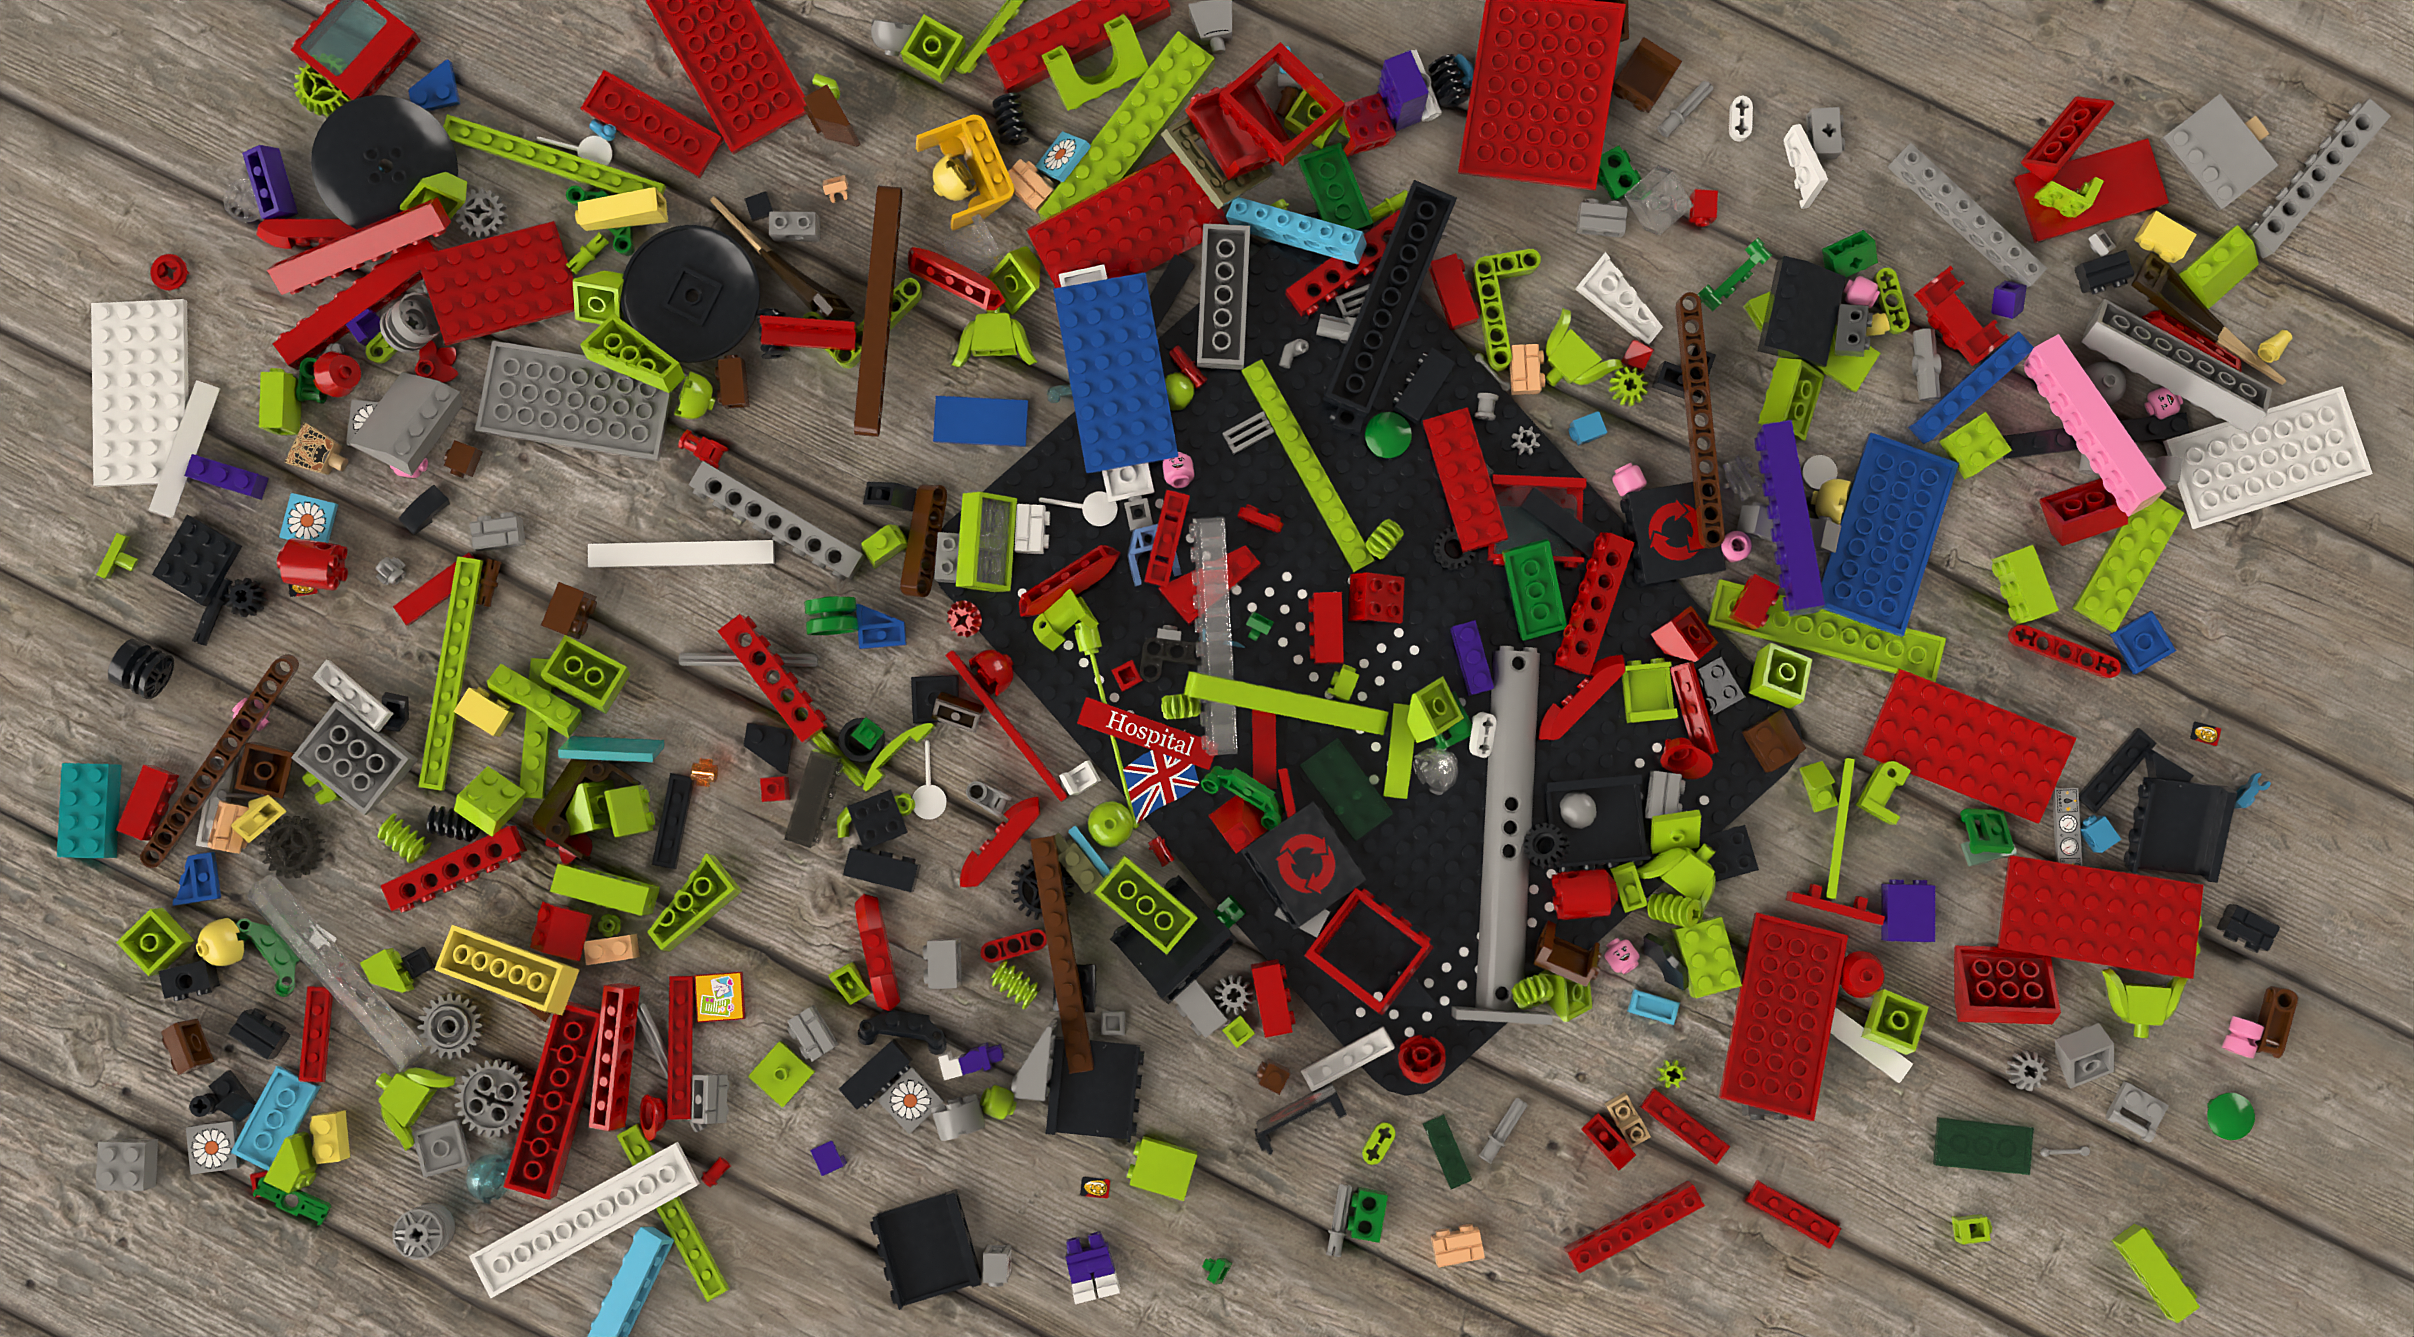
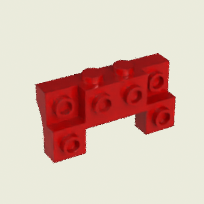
M1950 265L1917 291L1914 296L1928 312L1925 314L1928 317V323L1942 334L1944 343L1954 350L1958 349L1971 366H1974L2007 340L2009 336L2008 334L2002 335L1995 327L1997 324L1995 319L1985 327L1978 323L1954 293L1965 282L1963 280L1958 282L1950 272L1953 270V267Z

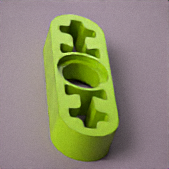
M1882 268L1873 278V282L1878 285L1877 291L1880 292L1878 300L1881 311L1888 318L1889 332L1896 335L1901 334L1909 327L1910 320L1898 277L1893 269ZM1883 274L1885 275V277H1890V281L1887 282V285L1885 281L1881 282L1880 280ZM1887 286H1888V289H1890L1891 287H1893V289H1894V290H1889V291H1887L1886 293L1883 292V290L1887 289ZM1888 295L1896 297V307H1890L1886 304V297ZM1898 309L1900 310V312H1898L1896 316L1895 313H1893L1892 315L1889 314L1891 312H1895ZM1896 318L1898 321L1903 322V324L1900 326V329L1898 325H1893V322L1896 320Z

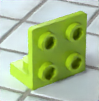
M2095 177L2088 183L2084 182L2081 188H2077L2075 191L2050 181L2035 194L2034 198L2038 199L2039 203L2046 207H2054L2060 210V213L2066 217L2076 218L2092 206L2104 181Z

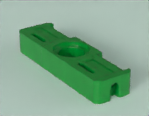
M266 1175L259 1180L258 1187L253 1192V1197L257 1195L275 1202V1207L295 1216L302 1214L318 1221L317 1225H321L325 1221L331 1209L330 1203L301 1190L287 1193L263 1181ZM287 1195H296L299 1200L298 1205L289 1206L286 1203Z

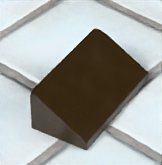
M940 692L931 718L976 733L984 706L945 692Z

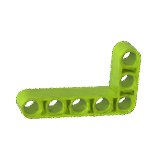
M1534 249L1484 256L1476 261L1472 269L1477 303L1481 312L1480 320L1488 364L1496 372L1505 370L1512 359L1498 280L1534 273L1541 262L1540 254ZM1530 257L1534 260L1535 265L1527 266L1523 259ZM1501 262H1509L1512 265V269H1503ZM1478 266H1487L1489 268V273H1480L1478 270ZM1485 287L1491 288L1493 296H1485L1482 289ZM1494 310L1498 315L1497 318L1490 319L1486 315V311ZM1490 333H1499L1502 340L1498 342L1493 341ZM1497 354L1503 355L1506 363L1498 364L1494 356Z
M913 278L903 280L894 289L893 303H900L901 306L898 311L892 312L890 330L923 296L920 284ZM911 286L917 288L914 295H906L907 288ZM808 312L802 317L824 320L816 312ZM864 320L857 326L855 351L824 349L843 368H853L860 362L862 345L857 344V340L863 335ZM849 351L852 353L848 361L841 360V355L844 352Z

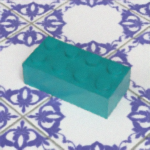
M62 763L57 857L117 858L118 831H116V828L119 824L122 765Z

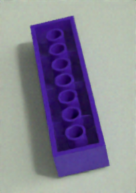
M1792 420L1763 424L1757 433V437L1754 438L1756 451H1760L1761 460L1758 461L1759 471L1765 477V483H1762L1764 497L1768 496L1769 505L1766 506L1767 516L1773 522V528L1770 529L1772 542H1776L1778 550L1774 554L1776 565L1781 567L1782 574H1779V584L1781 588H1784L1786 597H1783V607L1785 611L1789 612V617L1818 613L1825 606Z

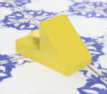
M270 795L247 802L250 809L231 824L232 829L248 843L286 812V809Z

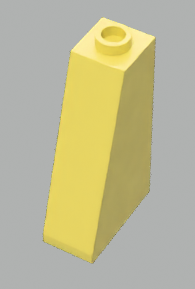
M655 187L578 202L575 218L577 224H580L585 231L668 222L666 199Z

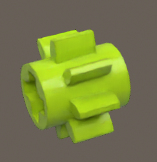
M1676 1059L1673 1060L1672 1064H1669L1667 1060H1663L1664 1066L1656 1068L1661 1074L1657 1080H1665L1666 1088H1669L1671 1084L1680 1088L1679 1082L1687 1079L1682 1073L1686 1070V1067H1677L1678 1060ZM1668 1070H1673L1676 1073V1076H1668Z

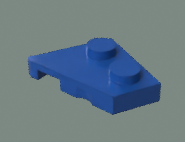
M449 59L443 61L408 89L410 101L426 111L460 104L452 62Z
M857 604L859 649L907 645L904 621Z
M215 852L188 856L184 866L185 872L181 875L179 881L180 889L177 897L172 902L173 906L220 899L221 891Z

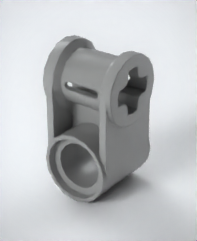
M974 781L966 788V795L969 800L1000 818L1003 816L1002 811L1006 803L1012 799L1008 794L980 781ZM974 785H980L983 788V795L980 798H974L971 795V788ZM1001 798L997 807L995 808L998 799Z

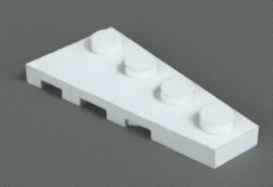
M1606 252L1575 289L1646 346L1652 342L1663 328L1646 304H1643L1633 287H1630L1623 278L1620 270L1613 265Z

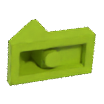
M1823 761L1799 768L1814 812L1838 805L1832 787L1835 780Z

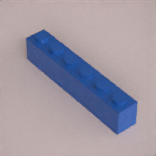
M2019 331L2010 336L1908 428L1923 444L1931 441L2025 358L2034 347Z

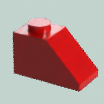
M1599 1113L1581 1128L1618 1171L1636 1156L1630 1146Z

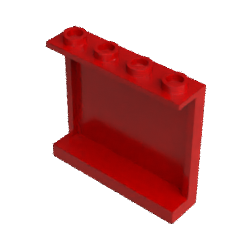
M1261 74L1235 96L1234 99L1285 147L1295 138H1289L1256 84L1263 77ZM1232 82L1220 89L1215 87L1204 95L1202 93L1196 94L1190 99L1191 103L1185 109L1228 180L1277 162L1269 157L1268 152L1262 146H1257L1253 142L1251 135L1246 130L1242 131L1230 115L1224 114V109L1219 105V95Z

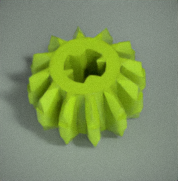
M1628 367L1623 368V373L1617 370L1614 373L1615 377L1609 380L1614 385L1608 389L1609 392H1616L1612 399L1621 398L1620 405L1622 406L1626 400L1630 407L1634 405L1635 401L1640 403L1643 400L1642 396H1646L1648 393L1643 387L1648 386L1649 382L1641 380L1645 373H1641L1639 376L1636 375L1638 369L1635 367L1631 373ZM1627 382L1631 383L1630 387L1632 389L1630 391L1626 390L1627 386L1625 384Z
M1387 519L1368 538L1366 548L1373 556L1383 559L1401 540L1404 532L1396 522Z
M1184 693L1167 695L1162 698L1161 709L1166 719L1195 717L1201 713V700L1199 698L1186 696Z
M1534 975L1533 977L1521 980L1511 990L1514 1002L1518 1008L1523 1010L1538 1007L1549 1001L1554 995L1553 987L1545 975Z

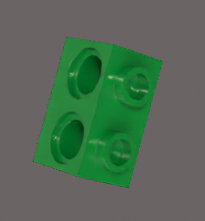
M1620 145L1602 154L1598 175L1612 201H1620L1637 192L1642 185L1639 172L1633 170L1627 151L1622 150ZM1608 160H1615L1618 163V167L1613 168L1609 166ZM1619 180H1627L1629 187H1622L1619 184Z
M1358 1187L1357 1193L1353 1192L1351 1207H1355L1354 1215L1349 1216L1347 1230L1350 1231L1351 1238L1380 1243L1388 1199L1387 1192ZM1366 1197H1372L1375 1199V1204L1371 1208H1365L1362 1205L1363 1200ZM1361 1221H1369L1371 1227L1368 1231L1362 1232L1358 1229Z

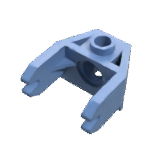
M1158 524L1135 529L1132 533L1127 558L1135 586L1142 585L1137 566L1138 557L1141 553L1152 550ZM1145 535L1150 536V538H1151V542H1150V543H1146V542H1145V540H1144V536H1145ZM1175 554L1172 566L1174 577L1181 575L1177 554Z

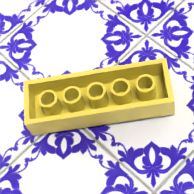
M452 925L435 970L542 1011L563 1015L579 973V969L455 925Z

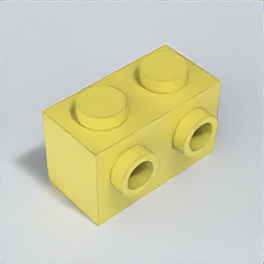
M2155 211L2146 218L2134 241L2138 242L2141 248L2158 254L2165 262L2175 263L2184 257L2197 234Z
M481 687L477 689L468 688L453 712L492 736L500 737L515 714L509 710L510 705L500 699L497 701L489 697L491 693Z
M346 1110L312 1116L310 1132L314 1137L312 1155L316 1158V1164L338 1162L350 1158Z

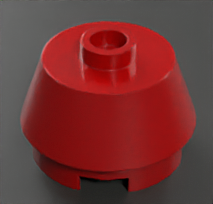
M326 352L313 365L315 376L313 382L323 394H328L332 397H345L353 392L361 378V369L356 360L340 352Z
M1866 951L1850 953L1844 958L1840 978L1841 987L1846 993L1856 998H1868L1875 995L1881 989L1885 980V971L1881 961L1875 955Z

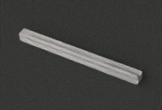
M734 653L679 654V664L682 666H743ZM759 653L755 659L757 665H762L766 660V656L764 653ZM779 654L785 662L783 667H816L818 665V655Z
M644 1003L639 1004L637 1021L668 1079V1048ZM688 1119L694 1132H699L707 1127V1124L691 1123L692 1119Z

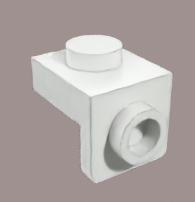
M1085 761L1068 773L1059 775L1062 780L1061 786L1069 795H1079L1101 781L1090 761Z

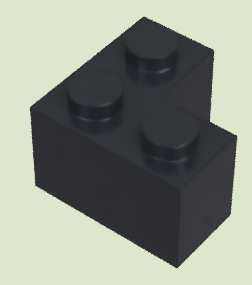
M1693 347L1688 353L1696 357L1698 350L1696 347ZM1706 351L1709 376L1716 354ZM1664 361L1658 368L1652 388L1685 399L1681 366ZM1691 369L1690 376L1695 380H1699L1700 372L1696 369ZM1693 392L1692 398L1697 402L1701 399L1702 395L1698 392Z

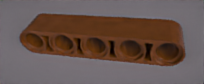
M922 484L916 492L900 583L901 592L906 596L926 597L932 588L938 532L942 531L947 502V490L942 485Z

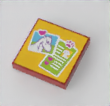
M743 971L694 975L697 1022L746 1019Z

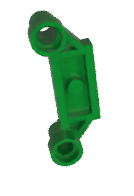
M577 185L569 187L566 191L567 200L574 206H578V202L608 196L603 190L599 193L584 191ZM633 226L609 228L615 236L613 247L621 255L630 256L635 251L633 245Z
M1759 237L1745 249L1750 258L1716 290L1708 284L1697 294L1700 297L1701 303L1703 302L1712 312L1722 303L1720 299L1723 296L1727 299L1737 290L1734 287L1735 284L1739 281L1744 283L1753 275L1750 270L1759 262L1763 265L1773 256L1763 246L1765 243Z
M1214 766L1211 772L1206 774L1201 781L1202 788L1208 793H1217L1219 788L1223 786L1262 810L1265 814L1261 819V823L1266 829L1272 830L1281 824L1285 807L1277 802L1274 796L1275 792L1237 768L1225 770L1220 766Z
M245 918L240 919L236 923L240 931L236 933L238 941L251 939L278 975V980L274 986L276 994L281 997L291 995L295 989V967L300 959L272 923L267 926L251 922Z

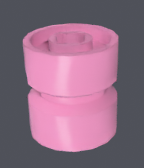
M2232 1016L2228 1028L2231 1034L2226 1035L2222 1048L2254 1059L2258 1048L2255 1042L2261 1039L2264 1027Z

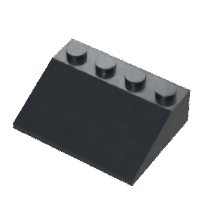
M1783 256L1776 264L1757 351L1783 358L1801 359L1809 364L1826 367L1846 277L1809 261Z

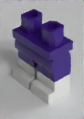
M988 1042L980 1044L979 1047H974L968 1053L953 1057L952 1052L948 1051L938 1057L944 1080L976 1072L982 1067L984 1071L989 1070L993 1067V1063L1002 1061L1005 1058L1001 1044L989 1047Z
M1100 1231L1088 1234L1090 1246L1084 1248L1081 1247L1079 1237L1067 1239L1065 1258L1075 1304L1094 1300L1097 1293L1099 1298L1120 1293V1284L1108 1242L1104 1241ZM1092 1273L1094 1274V1278H1095V1282H1096V1286H1097V1292H1096L1095 1283H1094V1279H1093Z

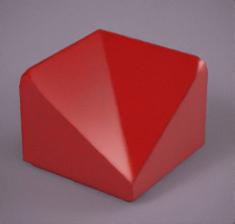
M1632 340L1621 362L1631 369L1637 368V372L1641 373L1646 367L1654 349L1636 340Z
M1133 660L1111 670L1122 692L1143 681Z

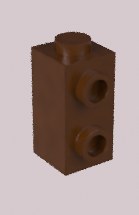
M726 355L724 359L718 360V367H715L716 379L720 381V389L717 390L718 402L722 403V406L726 409L750 407L745 361L738 357V355Z
M1268 1058L1266 1063L1262 1061L1259 1065L1256 1077H1258L1259 1085L1280 1095L1291 1073L1289 1068Z

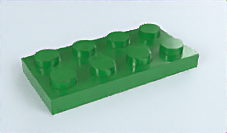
M1341 143L1298 157V164L1321 220L1358 231L1373 227L1374 223Z
M1543 539L1503 550L1502 555L1520 638L1524 641L1564 630L1567 623L1549 540Z

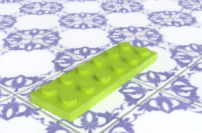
M2158 497L2153 504L2129 516L2128 525L2118 528L2072 609L2107 630L2116 632L2184 512Z

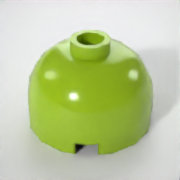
M689 371L678 398L680 405L676 406L675 415L686 419H698L705 414L707 409H713L716 397L712 396V386L705 377Z
M1107 801L1097 805L1091 811L1087 821L1088 832L1092 839L1099 845L1108 848L1118 847L1126 843L1133 832V820L1129 809L1115 801Z

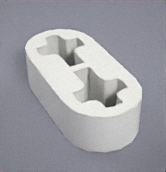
M1738 96L1730 105L1729 134L1733 140L1738 142L1746 140L1752 132L1753 104L1747 96ZM1739 103L1746 107L1742 116H1740V108H1736ZM1740 122H1742V129L1746 130L1742 135L1739 134L1738 130H1735Z
M1479 712L1474 717L1469 744L1470 752L1473 755L1485 758L1492 752L1497 724L1496 718L1492 714Z

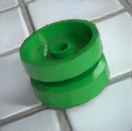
M830 596L804 602L805 614L820 617L806 622L807 635H838L859 631L857 618L843 616L857 610L855 597Z

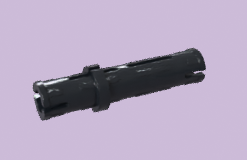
M224 577L208 607L204 610L196 633L192 638L193 642L207 646L222 606L227 603L224 595L228 593L229 589L227 586L233 583L232 580Z

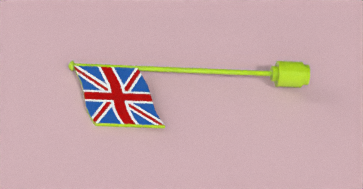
M1082 622L1075 624L1076 630L1074 632L1079 652H1084L1085 656L1090 655L1101 701L1107 704L1095 658V653L1099 652L1098 648L1102 647L1098 628L1096 626L1090 629ZM1110 735L1129 812L1133 820V829L1138 828L1140 825L1138 822L1153 811L1185 796L1199 784L1193 764L1154 750L1143 754L1123 769L1116 737Z

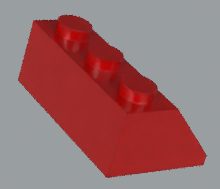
M2102 478L2040 498V505L2050 533L2061 546L2128 525L2127 514L2119 509L2114 495L2105 489Z

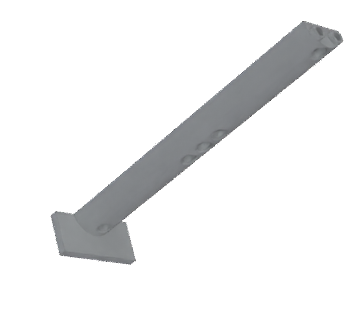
M1500 646L1499 651H1493L1492 682L1494 689L1491 690L1490 714L1496 718L1497 724L1492 752L1488 756L1476 1005L1475 1007L1452 1006L1451 1016L1455 1019L1552 1025L1553 1015L1548 1012L1528 1011L1518 1008L1511 991L1515 984L1524 980L1530 859L1524 852L1527 848L1523 846V842H1528L1525 836L1526 834L1531 836L1529 830L1532 828L1540 653H1537V648L1523 647V651H1514L1512 646ZM1518 657L1523 661V668L1521 670H1517L1512 666L1513 658ZM1509 797L1516 801V808L1512 811L1505 807V801ZM1507 821H1512L1515 825V831L1512 834H1507L1504 831V824ZM1507 844L1514 848V854L1510 858H1506L1502 852L1503 847ZM1499 987H1505L1507 990V995L1503 999L1496 998L1495 992Z

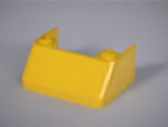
M970 115L917 135V153L939 145L944 155L948 153L953 154L950 158L963 155L980 192V195L969 201L968 209L952 215L950 226L952 231L987 218L1013 197V182L989 128L981 116Z

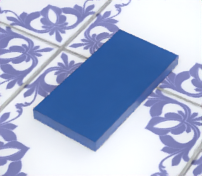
M936 396L933 442L1026 447L1029 401Z

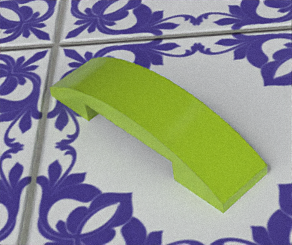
M1393 704L1392 728L1383 794L1385 797L1407 799L1415 739L1407 724L1410 705Z
M933 723L922 724L905 731L892 740L871 765L864 781L863 789L866 792H870L886 777L880 769L911 738L920 743L936 726Z

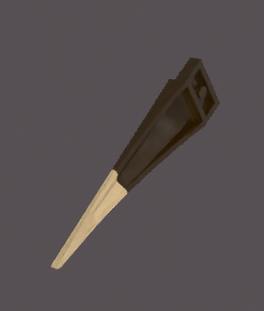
M712 197L710 200L712 204L812 312L819 311L826 317L832 316L849 319L854 311L839 295L817 283L788 263L747 229L716 197Z
M2152 252L2145 257L2131 286L2147 296L2149 303L2279 384L2283 385L2286 382L2285 378L2246 347L2207 309L2170 264Z

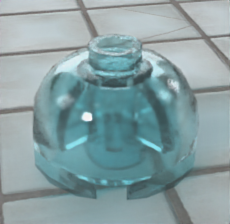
M495 1154L483 1155L475 1160L468 1167L466 1176V1187L471 1195L487 1204H491V1200L494 1198L499 1200L508 1190L503 1186L511 1160Z

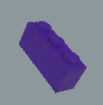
M258 145L243 152L242 155L261 219H288L297 215L298 210L279 148Z
M191 454L184 475L194 480L260 500L263 498L269 478L194 454Z
M1476 621L1450 628L1468 696L1494 689Z

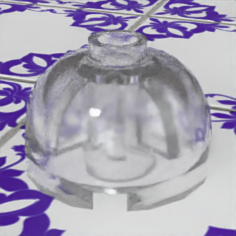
M1431 747L1414 756L1416 758L1413 761L1415 773L1423 784L1427 782L1431 786L1428 790L1432 793L1442 795L1455 784L1458 778V761L1453 753L1440 747Z

